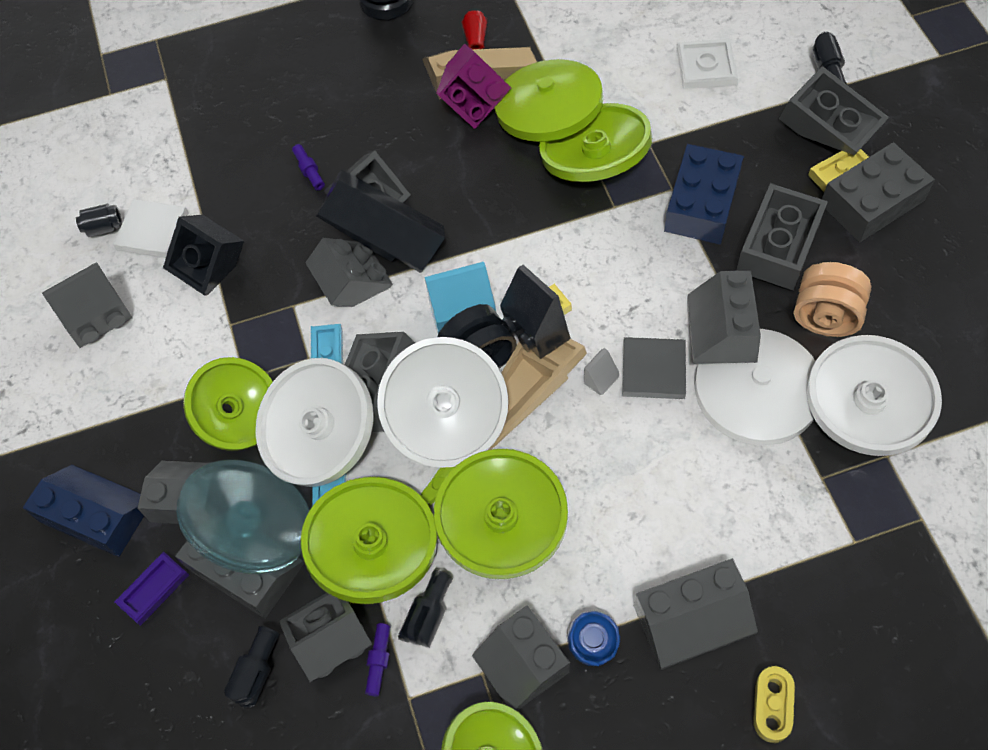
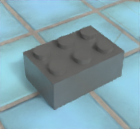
M893 142L828 182L822 200L828 201L825 209L857 241L862 242L924 202L935 179Z
M770 183L742 248L737 270H751L752 277L794 291L828 201Z

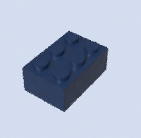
M687 144L668 206L664 232L721 245L744 156Z

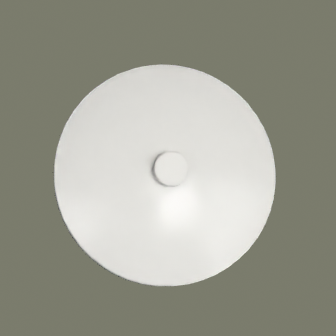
M760 329L761 338L758 362L699 364L695 377V394L704 416L717 430L726 436L746 444L774 445L797 437L813 422L814 417L807 400V382L816 361L794 339L779 332Z
M859 335L845 338L832 344L816 360L807 382L808 405L821 429L840 445L862 454L889 456L912 449L921 443L931 432L941 411V389L931 367L914 350L886 337Z
M429 338L403 350L386 369L378 391L379 419L391 443L411 460L431 467H454L464 459L488 450L499 437L508 413L507 387L501 371L495 362L477 346L457 338Z
M326 358L303 360L283 371L266 391L256 419L258 450L269 470L286 482L306 487L322 486L345 475L362 456L372 432L373 405L367 386L352 369L337 361Z

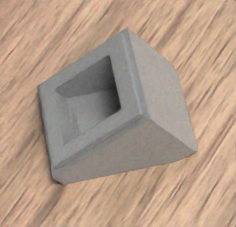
M601 349L584 368V384L599 395H603L620 375L607 349Z

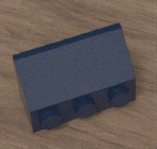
M70 465L41 479L23 506V509L38 522L117 557H120L144 517L138 510L140 493L74 465Z

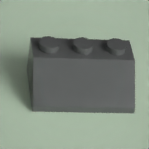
M751 270L720 271L688 294L693 364L757 363L761 334Z
M404 331L356 334L345 362V366L360 376L370 393L373 405L372 432H384L379 419L377 403L382 377L396 356L409 346L415 344Z
M226 513L196 528L175 556L187 570L266 619L305 564L303 560Z
M733 558L636 593L633 606L660 670L758 633L749 592Z

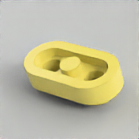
M777 666L768 667L761 672L757 678L755 689L754 728L763 740L771 743L781 742L791 733L794 716V680L788 671ZM768 683H776L780 688V692L772 693L768 689ZM767 718H773L777 721V730H771L767 727Z

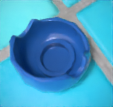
M598 611L583 613L576 617L570 625L567 633L568 649L575 659L583 664L600 666L615 657L620 644L619 628L608 615Z

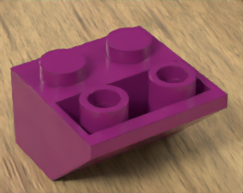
M464 44L446 64L436 94L475 129L508 93L511 87L481 57Z

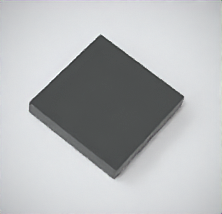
M624 337L622 397L685 399L686 340Z

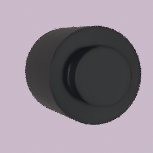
M108 203L82 209L79 211L80 216L76 217L79 231L85 233L87 237L116 231V228L122 225V218L116 205L109 206Z

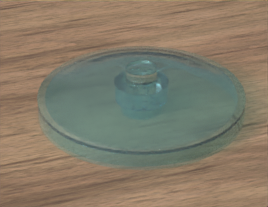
M222 460L200 467L185 481L176 506L178 524L190 545L209 561L235 572L265 574L287 567L302 553L301 532L303 523L309 513L308 505L300 492L291 483L277 477L269 468L247 461Z

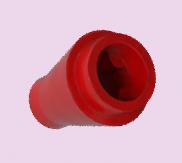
M480 11L467 12L462 20V26L468 47L472 50L484 49L487 19Z

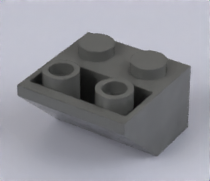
M322 238L305 262L329 303L333 306L354 307L389 289L393 285L386 274L385 268L378 262L373 251L359 242Z

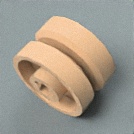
M822 262L806 269L802 276L799 288L800 293L793 312L796 321L804 328L824 336L843 337L853 335L861 330L865 321L866 305L871 292L870 279L853 266L838 262Z

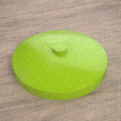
M565 59L536 62L517 70L505 80L511 89L495 106V111L502 128L517 138L528 141L561 139L582 130L598 115L604 97L602 83L594 70L580 62Z
M603 103L598 115L585 128L561 139L540 141L539 150L545 168L559 178L578 182L602 180L618 175L641 161L651 147L652 130L647 116L637 108L625 104Z
M486 450L464 459L445 477L435 499V527L438 538L446 553L463 569L489 579L517 578L538 569L557 551L567 528L568 504L560 480L545 463L532 455L517 450Z
M364 477L349 480L327 491L310 509L301 532L302 555L306 568L313 580L330 595L358 604L389 601L412 589L429 570L437 547V530L434 516L426 501L409 486L381 477Z

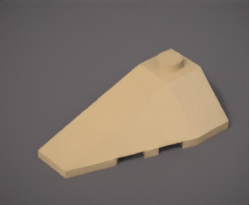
M530 47L473 50L503 80L507 79L517 70L537 62ZM458 50L446 51L423 58V63L436 92L446 64Z

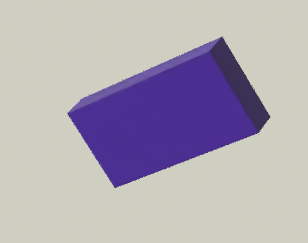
M163 552L120 595L115 603L141 626L189 574Z

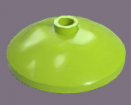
M224 357L206 363L195 372L185 389L183 406L188 424L201 440L215 448L236 451L256 445L257 414L261 401L273 382L272 379L259 366L241 358ZM223 404H229L232 407V413H226L222 408Z
M496 702L477 703L460 712L448 726L442 743V750H542L538 736L530 723L513 708Z

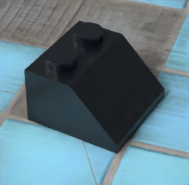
M203 214L179 216L163 269L204 296L209 295L236 267L244 240Z
M524 264L519 266L500 304L504 316L501 321L512 334L518 337L519 342L527 352L532 350L542 359L569 341L571 337L559 296Z

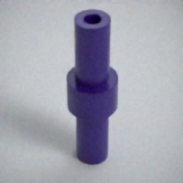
M295 145L292 151L299 161L298 167L302 174L309 178L315 190L323 189L325 183L317 172L318 166L313 158L308 157L302 145Z
M377 624L373 650H369L366 665L370 668L365 694L368 696H379L383 669H387L389 653L386 651L391 626L387 624Z

